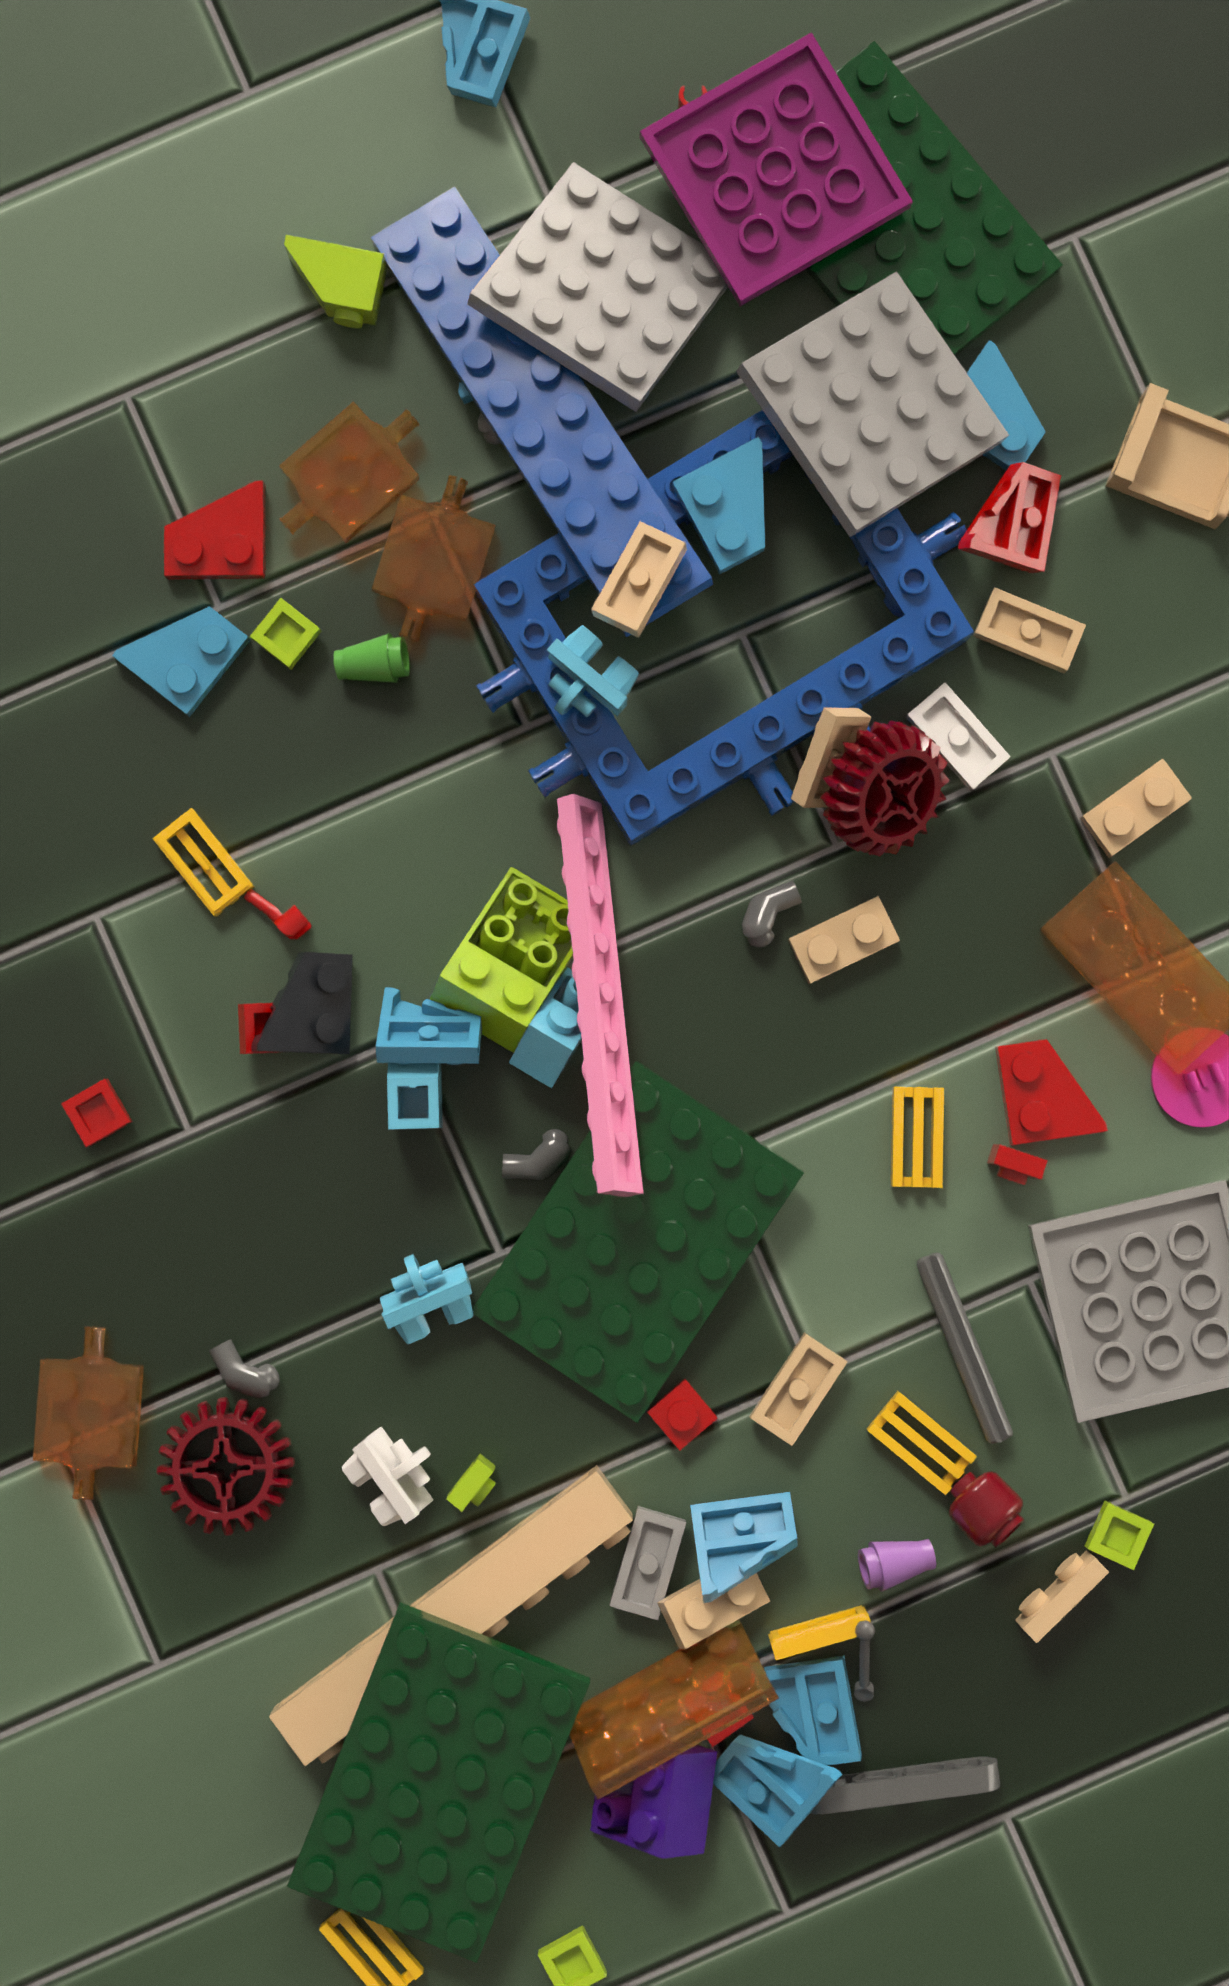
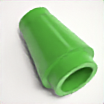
M391 633L342 650H335L334 668L336 676L339 680L397 683L399 677L409 676L410 673L409 652L404 637L393 638Z

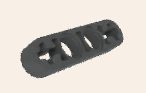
M971 1757L841 1775L810 1814H832L990 1792L998 1789L1001 1785L998 1762L993 1757Z

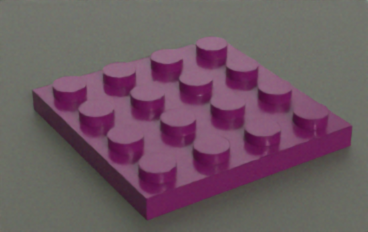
M812 32L640 131V140L739 306L746 304L910 209L913 203Z

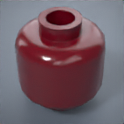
M970 1471L949 1492L955 1498L949 1509L950 1519L977 1546H985L991 1543L997 1548L1024 1522L1023 1517L1020 1515L1023 1509V1500L996 1472L989 1471L977 1478Z

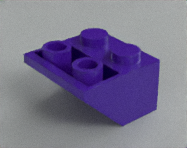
M612 1729L603 1730L590 1831L661 1859L704 1854L717 1751L678 1738Z

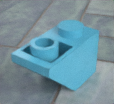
M567 967L555 984L529 1024L509 1061L511 1065L550 1088L554 1086L582 1040L577 1024V1014L579 1011L577 988L570 968Z
M388 1063V1129L443 1128L441 1063H411L406 1065Z

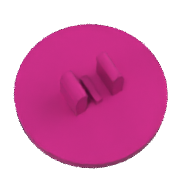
M1194 1028L1177 1033L1161 1046L1152 1064L1151 1086L1156 1101L1171 1118L1192 1127H1211L1229 1120L1228 1035L1214 1029Z

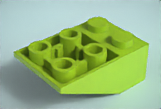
M510 867L443 969L430 1000L442 1003L445 1007L452 1010H463L481 1016L482 1035L514 1053L529 1024L573 957L571 934L567 926V916L569 913L567 899L515 868Z

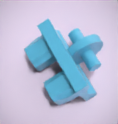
M583 625L570 634L563 643L556 639L547 649V652L550 653L548 659L575 681L573 684H570L559 673L552 678L548 685L562 696L554 709L561 715H564L574 706L588 717L597 705L583 695L587 691L618 717L627 706L626 696L635 684L639 672L619 656L602 675L589 666L588 662L603 646V643Z
M414 1254L404 1257L408 1272L392 1278L391 1281L395 1291L380 1297L383 1308L382 1316L388 1329L395 1326L406 1344H411L425 1338L430 1333V1327L424 1314L439 1307L442 1308L449 1325H456L473 1317L470 1299L472 1289L463 1262L442 1271L438 1260L420 1266Z

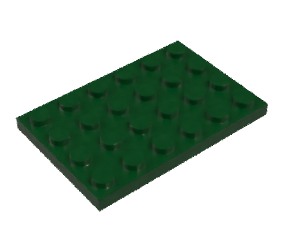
M873 41L837 70L836 74L913 203L910 209L806 268V270L836 306L841 305L897 272L952 353L956 356L1057 274L1063 264L879 45Z
M636 1060L630 1069L643 1194L630 1197L598 1194L597 1182L592 1171L594 1153L592 1134L589 1131L472 1310L475 1316L638 1423L803 1176L804 1171Z
M400 1602L287 1887L477 1963L589 1688L591 1678Z

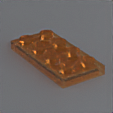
M1116 861L1040 929L1175 1076L1185 1070L1229 1029V982Z
M738 1619L687 1649H679L582 1703L569 1735L589 1785L597 1798L601 1799L776 1701L779 1697L744 1626Z

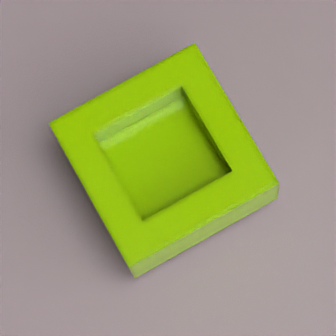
M280 598L250 637L292 670L322 631L308 618Z
M479 1454L448 1493L446 1500L461 1512L470 1501L478 1507L496 1484L490 1478L494 1472L495 1465L482 1454Z
M1104 1501L1085 1547L1134 1570L1154 1523L1108 1501Z
M583 1925L538 1950V1957L554 1986H590L607 1977V1970Z

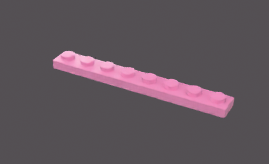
M571 794L557 799L559 814L557 830L562 843L564 862L562 878L567 891L569 911L567 926L571 934L574 959L572 975L576 983L579 1008L577 1024L581 1032L584 1061L582 1063V1073L587 1085L589 1105L587 1122L592 1134L594 1161L592 1171L597 1182L598 1194L630 1197L643 1194L602 803Z

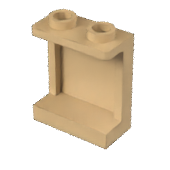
M1150 383L1140 397L1105 486L1216 529L1226 517H1229V424L1167 400L1166 396L1169 390Z

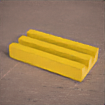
M190 808L152 838L214 917L219 916L230 904L233 905L239 900L240 896L255 887L193 808ZM189 823L194 826L238 882L235 887L230 888L185 831L184 827ZM174 835L178 837L223 894L217 901H215L168 841Z
M892 1087L891 1187L943 1188L944 1088ZM904 1097H913L912 1177H903ZM924 1098H932L930 1177H923Z
M899 1391L894 1394L867 1427L868 1432L944 1495L950 1491L951 1485L955 1480L963 1475L964 1469L968 1464H972L977 1457ZM899 1406L903 1407L961 1456L953 1463L895 1415L896 1409ZM888 1421L948 1472L943 1478H940L882 1430L883 1425Z
M860 1605L770 1631L768 1636L775 1660L856 1638L855 1627L857 1623L863 1620L871 1622L869 1614L865 1607Z
M339 1908L319 1927V1931L366 1986L387 1985L336 1927L339 1923L391 1982L389 1986H408L411 1981L418 1979L424 1973V1967L388 1927L363 1918L406 1968V1971L402 1974L396 1970L349 1915L350 1912Z

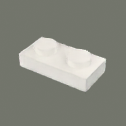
M946 682L906 716L907 720L914 727L924 731L926 736L930 737L941 747L939 754L948 762L947 765L970 791L976 788L1011 757Z

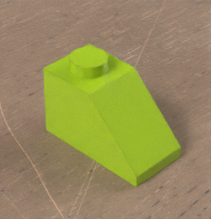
M291 235L285 236L284 246L290 261L327 316L334 317L333 321L349 328H362L363 323L376 325L387 273L384 253Z

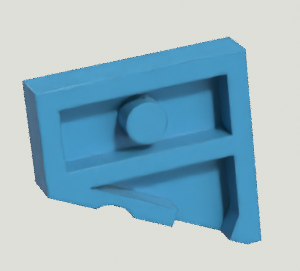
M385 987L376 1041L377 1063H397L402 1065L411 1063L479 1064L482 1036L481 1016L463 1010H452L445 1007L442 1003L425 999L421 1007L401 1000L399 989Z

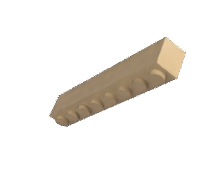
M596 1465L409 1606L492 1638L508 1625L509 1621L505 1617L519 1605H522L525 1610L532 1608L549 1594V1590L546 1587L547 1584L561 1574L566 1580L570 1579L590 1563L586 1555L599 1545L603 1544L607 1550L625 1538L631 1532L627 1524L633 1521V1514ZM393 1618L273 1708L269 1718L304 1766L317 1757L321 1763H325L341 1751L344 1744L342 1738L349 1731Z

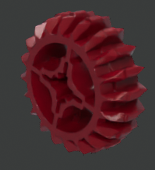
M892 720L888 724L874 722L870 731L857 730L855 743L842 742L845 753L840 759H831L835 766L832 775L823 778L830 789L820 798L827 806L823 816L831 824L830 830L834 832L836 837L846 842L847 846L858 852L862 851L869 855L880 857L884 852L897 855L901 845L913 847L915 834H927L926 823L930 818H939L935 812L937 803L947 799L940 790L950 779L943 772L948 762L939 754L941 747L930 737L926 736L924 731Z
M227 1397L218 1399L216 1405L217 1414H214L211 1405L207 1401L199 1403L198 1414L200 1420L189 1411H185L180 1415L181 1422L187 1431L177 1426H171L167 1430V1435L177 1443V1446L163 1444L159 1448V1454L173 1459L172 1463H165L157 1467L158 1475H172L173 1481L161 1487V1493L169 1495L177 1491L180 1498L170 1506V1509L176 1513L187 1505L192 1510L185 1520V1523L189 1526H192L199 1519L200 1515L206 1517L203 1528L204 1533L211 1534L214 1531L218 1520H222V1530L226 1536L234 1533L236 1527L235 1519L239 1520L241 1527L246 1532L251 1531L254 1528L252 1512L264 1522L269 1520L272 1514L265 1501L278 1507L285 1501V1497L274 1487L289 1488L293 1483V1479L290 1476L279 1473V1469H288L295 1464L294 1457H279L278 1451L284 1450L291 1445L290 1438L284 1437L274 1441L271 1435L281 1427L280 1421L275 1420L266 1428L263 1427L260 1421L266 1415L267 1410L261 1406L253 1413L251 1418L246 1416L248 1409V1400L246 1399L238 1401L234 1413L230 1412V1403ZM216 1426L217 1437L214 1439L211 1456L200 1457L197 1460H187L190 1446L196 1436L201 1431ZM232 1427L248 1433L258 1443L264 1456L248 1454L242 1451L237 1445L236 1435L232 1433ZM223 1451L224 1454H227L229 1463H237V1466L243 1465L239 1470L235 1469L229 1475L231 1477L229 1481L225 1477L223 1469H216L215 1466L209 1467L213 1462L217 1463L223 1458L221 1455ZM255 1472H266L264 1483L257 1496L248 1502L236 1505L235 1495L238 1493L239 1479L243 1476L253 1475ZM189 1476L206 1479L211 1482L215 1487L216 1499L220 1500V1505L200 1495L191 1483Z

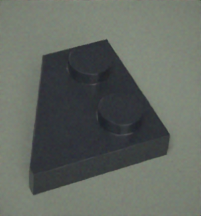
M315 952L298 953L288 973V982L274 999L270 1007L273 1011L261 1034L255 1036L251 1051L350 1054L353 955Z

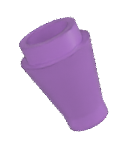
M929 1539L921 1541L869 1542L867 1548L858 1550L859 1569L867 1589L878 1588L883 1592L918 1574L936 1568V1557Z

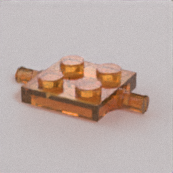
M353 401L279 465L281 471L297 488L301 499L296 506L282 518H279L281 523L294 535L299 528L313 516H316L317 519L329 524L345 544L420 480L418 473L403 458L398 445L403 438L420 426L415 417L405 409L400 416L384 428L382 425L370 420Z
M448 476L441 503H427L401 494L371 592L396 599L405 608H408L399 636L407 639L412 622L415 621L410 641L419 642L426 615L443 614L466 622L475 594L474 584L479 581L495 530V524L470 517L460 509L468 481L460 478L455 496H452L457 476Z
M85 1326L83 1356L71 1360L52 1358L40 1360L33 1461L58 1462L70 1468H75L73 1499H94L93 1491L96 1469L106 1466L133 1468L137 1465L144 1365L119 1364L109 1358H105L106 1327Z

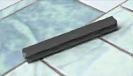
M938 1252L926 1255L917 1260L916 1265L984 1436L990 1444L1002 1442L1013 1435V1430L944 1257Z

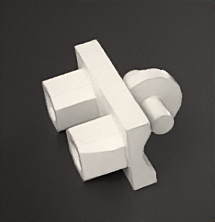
M379 1427L352 1449L354 1454L342 1466V1471L353 1485L359 1487L373 1478L383 1494L373 1500L370 1506L372 1513L382 1526L401 1519L406 1524L433 1501V1498L423 1486L430 1480V1477L420 1465L421 1462L431 1455L428 1449L423 1446L412 1454L402 1438L393 1443L382 1427Z

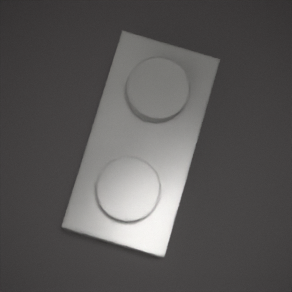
M637 1506L610 1599L611 1607L651 1619H659L661 1610L657 1602L665 1598L686 1526L685 1519Z

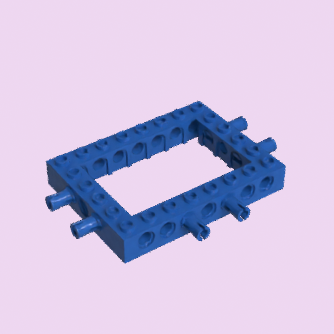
M763 410L647 479L677 525L682 522L688 525L691 521L672 487L673 481L757 437L762 442L763 473L768 471L770 475L779 470L781 462L793 456V453ZM805 472V475H806L807 479L809 480L810 484H813L812 481L810 480V478L808 477V475H807L806 472ZM896 508L851 536L850 539L860 553L858 557L859 563L862 567L868 566L873 579L886 595L883 601L893 615L900 618L649 771L645 768L612 712L587 691L583 695L597 705L588 717L574 706L564 715H561L554 709L562 696L548 685L557 673L570 684H573L575 681L548 659L550 653L547 652V649L556 639L563 643L566 638L546 605L557 598L560 601L565 600L569 597L570 590L588 580V577L559 533L474 584L478 599L515 657L513 658V665L482 684H477L476 687L492 713L529 689L532 693H537L567 743L564 744L565 750L535 768L528 770L534 783L536 784L550 774H553L537 784L539 791L545 798L549 793L580 774L584 777L588 776L630 846L742 778L744 780L750 778L767 806L770 815L773 816L784 808L774 791L777 792L786 808L795 803L791 799L793 791L774 762L778 760L777 757L814 735L815 727L820 719L823 708H859L861 710L863 708L862 705L966 643L974 633V630L934 568L932 561L959 545V541L967 529L963 525L952 533L945 535L957 528L958 523L961 522L959 516L952 512L945 519L917 535L911 531L900 511ZM833 513L832 519L838 526L841 523Z

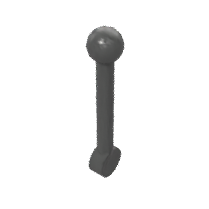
M863 1620L857 1623L855 1627L856 1636L860 1639L859 1681L854 1686V1697L859 1701L866 1702L874 1697V1685L869 1681L870 1639L874 1636L875 1628L871 1622Z

